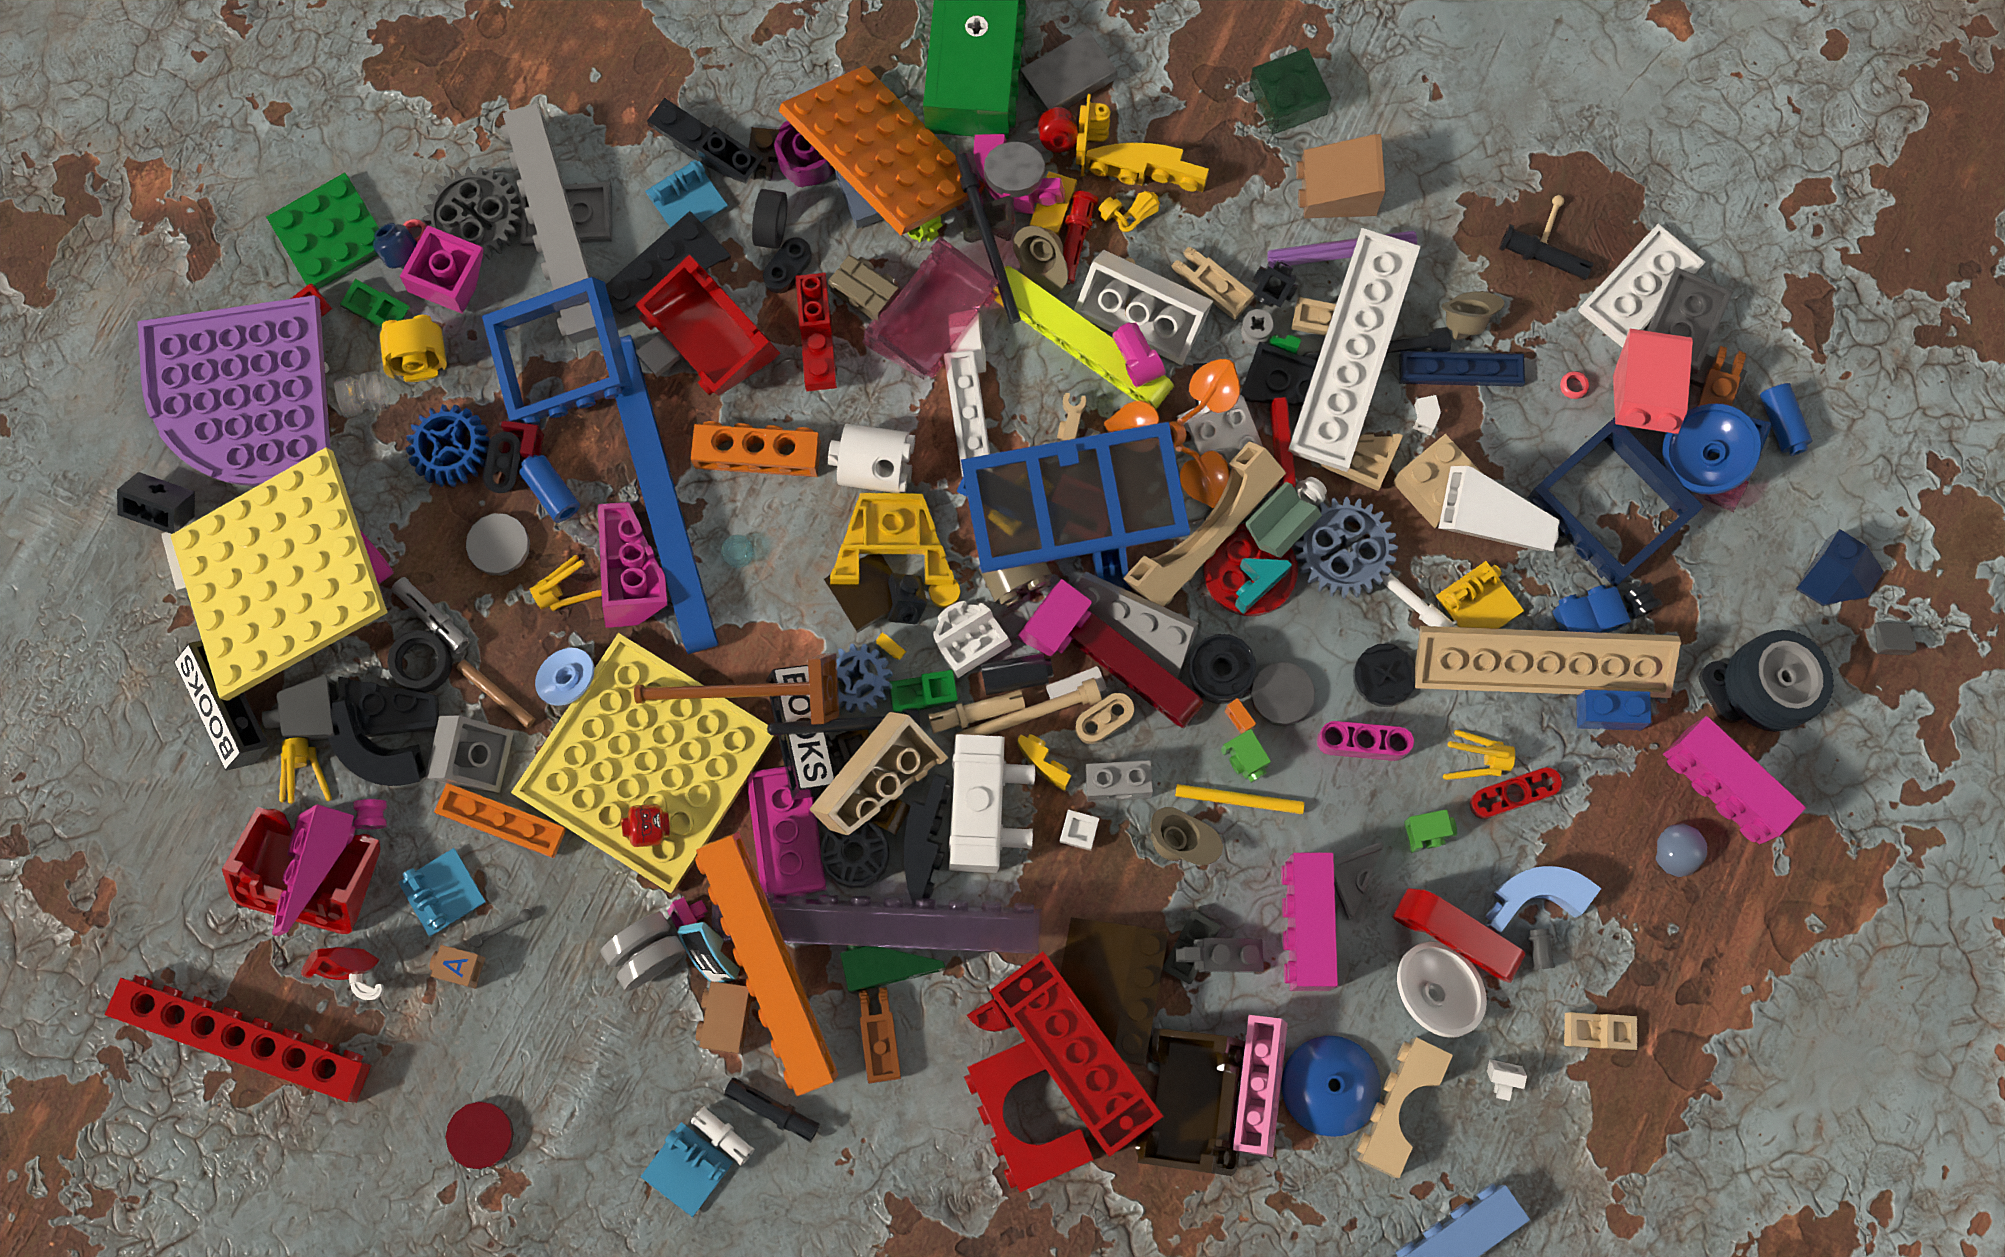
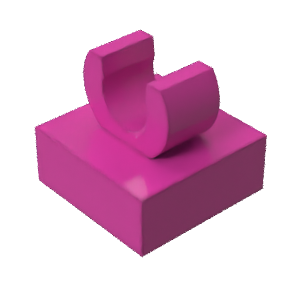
M682 897L672 902L667 912L678 931L680 926L697 923L698 920L705 917L704 914L708 911L702 900L689 906L685 898Z

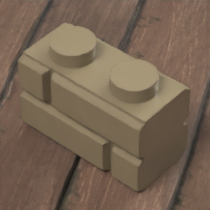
M848 255L840 265V268L829 279L830 292L876 323L881 324L901 297L899 284L891 275L887 273L880 275L874 271V266L864 257L856 259L852 255Z

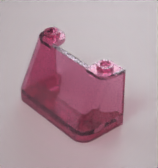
M941 236L931 247L933 252L926 260H923L919 270L888 309L879 315L878 321L874 319L867 327L863 339V344L923 380L928 376L933 379L943 366V363L940 361L944 354L948 352L982 307L989 308L999 295L995 291L999 281Z

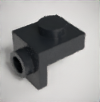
M892 573L888 580L893 606L888 614L889 622L918 624L928 604L921 576Z

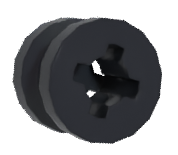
M1651 582L1643 584L1623 596L1624 601L1629 603L1633 609L1631 614L1634 619L1643 617L1663 606L1661 599L1655 597L1653 593L1654 587Z

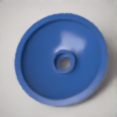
M1705 404L1688 410L1679 433L1667 432L1663 442V459L1667 470L1687 490L1699 494H1719L1738 487L1752 475L1761 456V439L1754 422L1741 410L1724 404ZM1712 453L1720 454L1716 460H1710L1708 457Z
M1321 1036L1303 1043L1291 1054L1282 1073L1281 1090L1286 1108L1297 1123L1315 1134L1336 1137L1353 1133L1370 1120L1377 1102L1380 1101L1381 1080L1375 1062L1360 1045L1339 1036ZM1331 1079H1336L1340 1083V1088L1336 1092L1331 1091L1328 1087Z

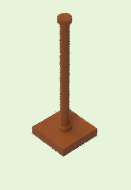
M823 653L808 659L809 682L647 688L641 684L635 685L634 700L636 704H644L646 700L810 695L811 724H825L840 716L836 653Z

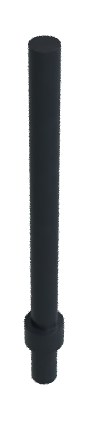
M961 153L956 156L962 176L960 183L963 192L968 194L1009 323L1014 324L1021 321V317L979 192L981 185L977 174L972 171L967 153Z

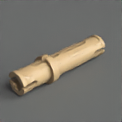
M1021 690L963 706L962 703L955 704V708L933 714L930 713L928 717L932 726V732L936 734V732L961 726V729L967 728L969 723L1025 709Z

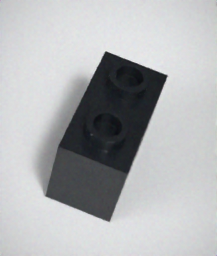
M137 472L117 489V515L173 534L195 517V491Z

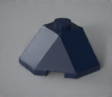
M1839 529L1826 539L1796 587V590L1822 606L1848 600L1865 599L1870 595L1884 571L1867 545Z

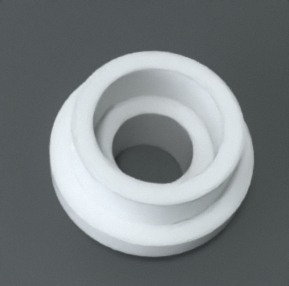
M1307 477L1296 486V491L1301 500L1315 506H1319L1321 502H1324L1327 490L1318 479Z

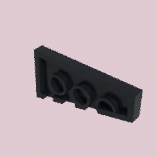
M689 211L606 284L610 304L620 315L635 308V304L689 254L705 271L720 262L723 263L731 259V255L695 215Z
M1259 342L1240 395L1248 402L1272 404L1274 398L1286 397L1288 405L1303 406L1318 361Z

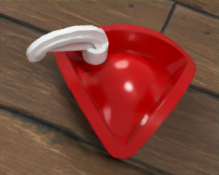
M345 947L317 949L310 953L302 967L301 975L306 978H311L314 974L333 980L349 979L352 992L356 997L363 1000L378 999L384 992L383 984H377L373 988L363 983V974L380 961V959L364 949Z

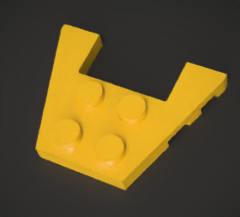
M860 493L835 566L830 575V584H859V554H923L925 585H953L954 575L947 563L943 546L937 537L936 528L923 494Z

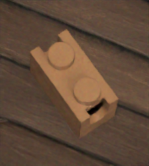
M711 981L710 988L704 989L701 1006L706 1008L704 1021L698 1022L696 1030V1041H700L699 1048L743 1054L752 996L746 986Z

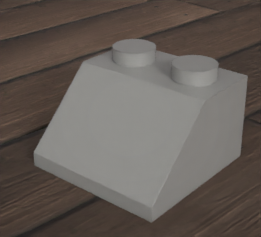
M460 715L439 716L425 778L458 787L500 793L514 731Z

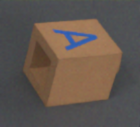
M440 945L439 951L433 953L430 961V970H432L430 977L476 989L486 957Z

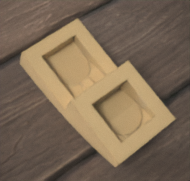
M1565 1013L1564 1046L1637 1050V1016Z

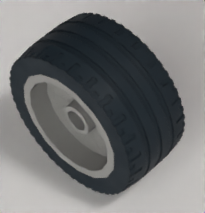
M1775 630L1754 638L1735 652L1729 660L1725 671V688L1731 705H1733L1739 716H1742L1744 720L1758 729L1777 732L1795 728L1822 712L1832 697L1834 679L1827 657L1815 642L1799 632Z

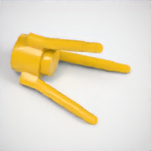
M574 555L549 576L529 588L540 609L543 610L549 606L552 611H555L562 606L602 596L601 589L559 600L558 597L562 596L563 593L558 583L584 565V561L579 560L578 555Z
M1461 730L1454 731L1456 736L1487 747L1453 741L1448 742V747L1484 754V764L1489 765L1490 768L1446 773L1443 775V779H1462L1488 775L1500 777L1502 770L1512 771L1515 762L1514 746L1504 745L1501 741H1493Z
M302 737L283 740L281 742L279 801L285 802L287 790L288 803H294L295 768L305 767L307 760L311 762L326 801H331L332 796L317 760L316 747H308V740Z

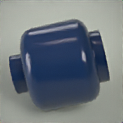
M388 223L379 228L374 234L373 248L387 267L391 269L401 267V269H404L418 242L406 226Z

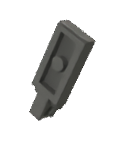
M1262 939L1194 940V947L1176 949V961L1195 962V970H1199V972H1264Z

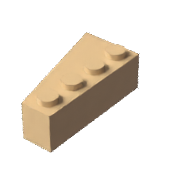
M889 712L811 806L810 810L829 830L850 835L881 811L880 807L889 800L898 798L903 794L902 790L914 781L921 780L928 774L927 771L936 764L943 763L948 757L909 715Z

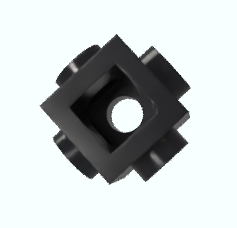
M1277 260L1276 264L1269 261L1266 268L1260 265L1252 280L1256 284L1253 294L1257 295V300L1267 306L1273 307V305H1276L1280 308L1285 300L1290 302L1298 288V285L1294 284L1296 275L1292 273L1293 268ZM1274 276L1280 279L1281 284L1279 286H1272L1269 282L1270 278Z

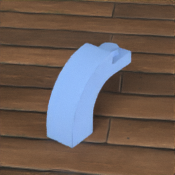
M1542 866L1525 870L1504 882L1492 894L1503 903L1496 902L1485 916L1489 920L1486 927L1497 934L1501 933L1523 903L1527 900L1538 898L1552 901L1574 918L1584 913L1601 888L1585 876L1562 867Z

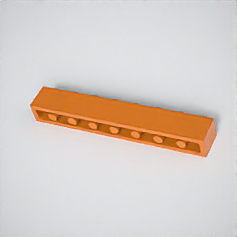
M735 832L696 849L698 854L695 857L697 867L702 875L706 874L710 884L708 887L710 899L714 905L719 906L723 915L720 919L722 928L727 936L731 935L735 945V948H733L735 960L740 967H744L748 976L746 979L747 989L752 997L756 996L761 1008L758 1010L760 1021L765 1028H769L773 1037L771 1047L775 1056L778 1059H782L786 1069L783 1071L787 1086L789 1089H794L796 1096H800L833 1083L839 1075L740 832Z

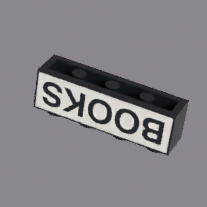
M202 640L188 643L174 663L225 771L254 764L269 748V744L244 692L228 701L220 699Z
M808 665L773 669L766 679V683L809 682ZM810 695L769 696L775 723L811 720ZM825 733L778 735L792 800L820 796L838 775L836 765L831 762L832 743L830 736Z

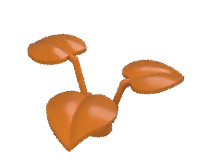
M1230 359L1211 361L1194 373L1189 384V392L1194 399L1201 401V403L1185 416L1178 419L1177 422H1169L1173 446L1176 451L1184 452L1194 458L1187 461L1181 468V485L1185 492L1193 499L1205 503L1212 508H1215L1227 485L1230 476L1228 463L1216 451H1207L1200 457L1196 451L1183 446V442L1186 439V429L1183 425L1203 410L1206 405L1215 413L1228 411L1235 406L1240 396V381L1235 364ZM1139 400L1124 405L1112 417L1107 419L1104 425L1109 432L1159 424L1160 418L1157 410L1150 403ZM1158 438L1122 444L1129 450L1138 453L1149 452L1155 449L1157 445L1160 447Z

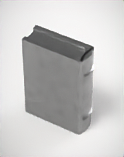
M1089 30L1082 32L1020 69L1022 73L1020 79L1043 112L1055 107L1067 109L1087 97L1088 94L1104 88L1118 77L1116 68Z

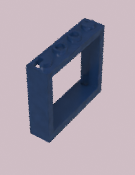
M1615 417L1538 484L1527 497L1533 505L1559 520V536L1567 538L1575 546L1576 553L1583 560H1589L1597 568L1599 577L1601 579L1605 577L1614 587H1617L1704 507L1624 426L1615 424ZM1603 441L1679 516L1624 567L1549 491L1554 484Z

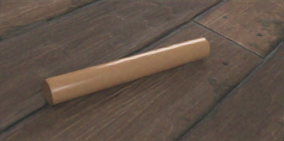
M464 659L457 665L456 669L523 726L529 728L534 723L535 718L469 662Z

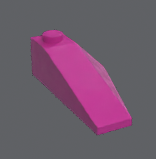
M630 503L598 504L602 607L605 626L610 628L639 625L667 606L665 574L662 568L659 567L651 546L648 545Z
M316 804L297 816L287 854L292 856L293 860L290 862L288 869L284 871L282 879L288 885L287 891L284 890L278 900L272 935L280 936L289 931L346 847V844L349 845L355 833V826L352 825L354 815Z

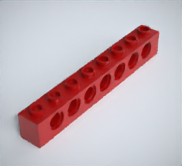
M134 975L132 980L120 977L104 1014L105 1016L342 1101L357 1103L372 1066L362 1062L363 1055L346 1049L343 1055L331 1051L333 1044L319 1039H314L313 1044L301 1040L303 1037L302 1033L288 1028H284L282 1033L272 1030L273 1023L254 1017L252 1022L241 1019L243 1012L224 1006L223 1011L211 1008L213 1005L212 1001L198 996H194L192 1001L182 998L184 991L164 985L163 990L152 987L153 980L139 975ZM153 997L155 1001L154 1008L151 1012L147 1013L145 1009L146 1001ZM182 1007L185 1016L182 1022L177 1024L175 1014ZM210 1018H213L215 1028L207 1035L205 1024ZM242 1028L245 1032V1039L242 1044L237 1045L234 1039L235 1034ZM270 1039H273L275 1051L272 1055L267 1056L264 1050L265 1045ZM303 1050L306 1060L301 1067H297L294 1061L295 1055L298 1051ZM334 1061L336 1072L331 1078H327L325 1066L328 1062Z

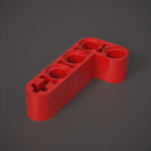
M1407 888L1392 916L1401 925L1414 931L1425 932L1489 974L1507 983L1512 982L1526 955L1522 949L1441 897L1426 890Z

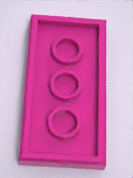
M785 767L753 771L747 779L759 880L767 900L827 891L824 865L821 861L818 819L810 810L811 806L815 803V797L792 800Z

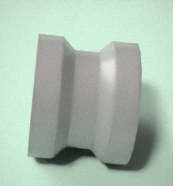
M1261 309L1248 312L1244 317L1241 328L1243 340L1255 347L1259 342L1267 343L1274 325L1273 318L1268 312Z

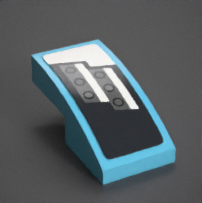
M705 922L679 927L678 934L687 954L710 983L711 981L721 983L737 979L740 968L720 951L724 939Z

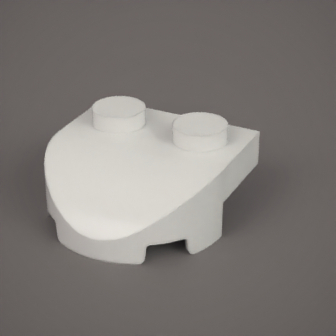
M965 601L950 605L938 616L939 623L936 631H933L934 639L942 656L958 678L1012 645L1008 636L993 617L991 610L982 603H979V605H968Z

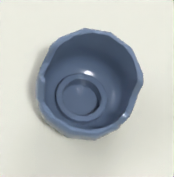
M1683 823L1670 825L1660 834L1657 840V863L1666 873L1677 877L1692 875L1704 863L1707 856V842L1698 829Z

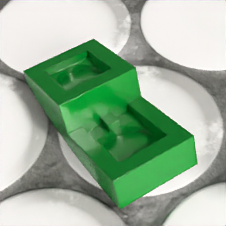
M356 278L340 303V307L381 328L385 321L403 320L410 309V306L383 291L375 290Z
M953 670L921 674V677L889 681L892 685V689H889L892 710L895 713L902 712V709L917 708L919 711L958 701Z

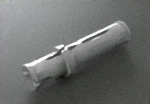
M406 577L395 582L391 592L396 594L430 628V633L440 637L456 654L461 653L468 647L471 640L453 624V619L448 614H442ZM413 597L427 610L426 612L413 600ZM435 619L449 631V634L435 621Z

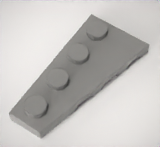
M1085 572L1080 578L1077 591L1092 601L1087 610L1091 611L1171 675L1179 679L1182 676L1199 623Z

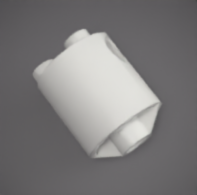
M847 423L843 429L841 441L831 440L828 465L837 466L838 485L898 494L906 492L907 483H910L912 475V465H908L907 462H909L910 455L914 452L915 435H909V432Z

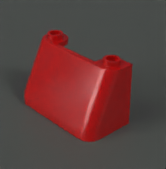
M690 254L635 304L642 312L639 319L650 330L656 327L698 372L701 379L697 383L709 396L713 393L718 396L722 395L771 363L781 354Z
M257 807L222 867L228 892L233 901L243 907L274 916L276 915L278 900L284 890L287 891L288 885L282 881L284 871L288 869L290 862L293 860L292 856L287 855L293 830L283 812L277 809L268 810ZM368 834L354 835L349 845L346 844V847L308 901L296 922L339 934L351 933L358 920L380 854L379 840Z

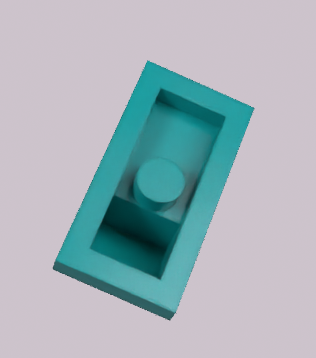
M1242 559L1240 567L1254 583L1249 580L1236 592L1239 596L1235 603L1237 609L1242 614L1247 612L1289 573L1292 564L1288 560Z

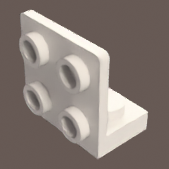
M1242 395L1239 396L1237 403L1230 410L1215 413L1206 405L1203 410L1183 425L1186 431L1191 433L1200 457L1207 451H1216L1224 457L1229 469L1231 468L1229 465L1231 460L1249 441L1263 447ZM1189 410V411H1187V412H1185V413H1183V414L1177 416V418H1178V419L1182 418V417L1185 416L1187 413H1189L1191 410Z

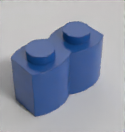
M1600 585L1588 590L1589 596L1577 598V595L1574 594L1562 598L1558 601L1559 606L1552 611L1559 630L1567 632L1609 633L1623 628L1631 622L1617 587L1607 589L1606 585Z

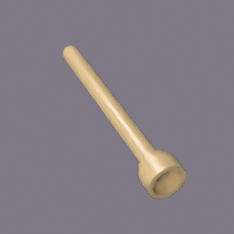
M1094 678L1082 681L1083 685L1078 686L1076 691L957 732L954 735V741L958 734L987 736L1080 702L1083 705L1089 703L1090 706L1102 701Z

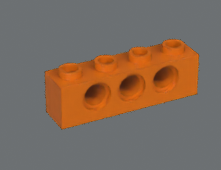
M706 421L703 425L694 424L691 462L695 469L818 477L821 440L818 432H814L813 429L799 427L792 431L783 430L782 427L768 425L765 426V429L753 428L745 423L734 424V427L722 426L721 423ZM724 441L733 442V446L729 450L722 451L718 449L719 445ZM755 443L764 444V448L760 452L752 453L749 451L750 447ZM785 445L795 447L794 451L789 455L780 453L781 448Z

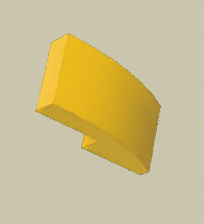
M1020 734L1018 747L1031 765H1035V770L1046 780L1061 790L1066 791L1071 782V775L1067 773L1069 769L1054 760L1050 764L1045 762L1049 755V749L1045 747V741L1029 734L1028 738Z

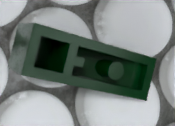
M865 941L847 945V951L840 953L848 991L851 994L946 971L944 961L875 945L866 946Z

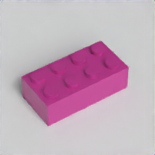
M1707 715L1688 727L1663 753L1668 759V765L1677 773H1683L1692 781L1691 785L1694 790L1704 797L1708 796L1716 804L1717 811L1725 818L1734 820L1741 827V833L1751 842H1757L1760 845L1780 836L1806 809L1800 801Z
M1293 853L1285 861V865L1281 866L1282 885H1287L1286 898H1282L1283 918H1288L1287 930L1283 931V950H1289V961L1287 964H1284V983H1290V991H1330L1338 986L1333 853Z

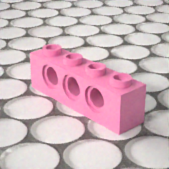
M1255 1015L1248 1016L1233 1150L1237 1152L1273 1157L1288 1023L1283 1019Z

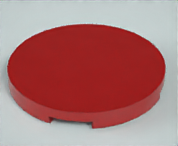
M1242 523L1237 526L1236 531L1221 543L1216 549L1215 554L1204 562L1203 576L1205 585L1212 598L1229 612L1241 616L1265 615L1279 608L1291 595L1298 576L1296 555H1294L1291 547L1281 558L1259 549L1246 523ZM1242 559L1288 560L1292 564L1289 573L1247 612L1242 614L1235 606L1236 600L1239 597L1236 592L1247 581L1250 580L1254 583L1241 569Z

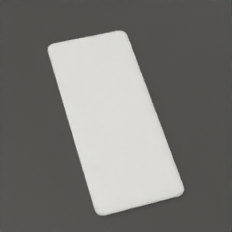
M1096 666L1046 686L1050 699L1078 690L1077 687L1083 685L1082 681L1091 678L1095 679L1099 692L1106 690L1107 687L1099 667Z

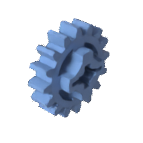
M850 644V652L848 653L841 648L838 649L840 657L837 659V678L842 684H846V696L842 694L838 685L839 708L846 704V710L849 713H853L855 707H858L862 714L866 712V705L870 704L874 709L878 708L875 700L878 698L886 700L887 697L883 690L892 689L890 682L886 681V678L893 676L890 669H884L889 664L887 659H879L881 653L877 649L870 653L867 644H863L860 651L857 650L854 644ZM870 662L875 665L878 676L869 672ZM861 673L864 677L863 680H857L855 684L852 681L853 677L857 678ZM872 690L868 695L863 697L865 693Z

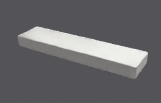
M974 349L944 354L962 477L961 459L990 454ZM993 468L984 469L990 473H993Z

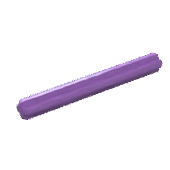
M1414 231L1385 234L1417 245V236ZM1358 238L1269 250L1267 261L1276 264L1277 260L1291 266L1350 258L1353 255Z

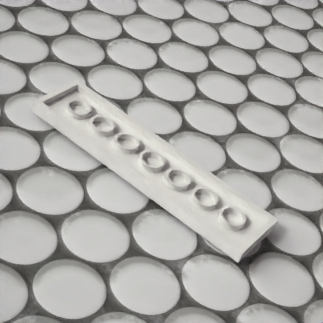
M1361 228L1288 450L1293 455L1348 472L1420 250L1419 245Z

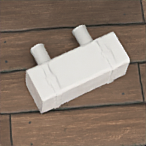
M956 735L952 760L953 789L951 830L948 842L949 871L997 873L1000 866V850H1002V847L1032 849L1033 829L1003 828V825H1001L1002 792L1005 783L1034 785L1035 765L1006 764V761H1004L1005 737Z

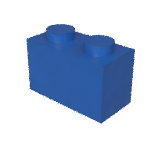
M1584 690L1576 697L1578 729L1641 731L1651 724L1650 692Z

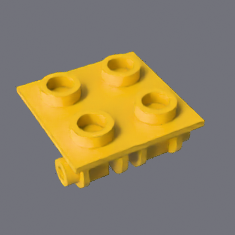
M1091 94L1087 95V106H1080L1076 165H1081V176H1084L1087 141L1103 142L1109 136L1110 108L1105 104L1090 103Z
M1487 561L1436 595V598L1452 619L1458 622V627L1499 629L1524 612V609L1499 578L1502 575L1500 568L1497 565L1491 567Z

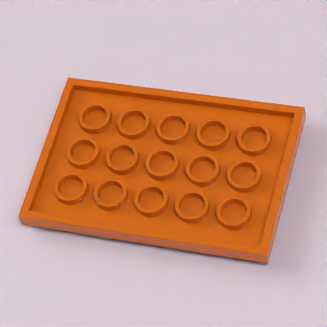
M865 65L781 103L778 111L901 236L969 200L968 194L963 192L960 183L962 176L954 153L933 132L925 128V125ZM979 180L981 185L979 192L981 194L985 185Z

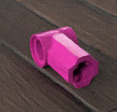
M1136 322L1126 323L1113 332L1112 337L1126 361V370L1136 388L1166 374L1160 356L1156 350H1151Z

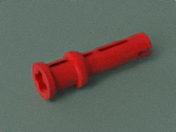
M1075 191L1072 193L1073 205L1071 213L1066 217L1065 221L1068 230L1063 246V257L1068 268V280L1066 283L1068 285L1075 282L1086 232L1092 228L1091 216L1093 208L1098 204L1099 200L1094 194L1085 191Z

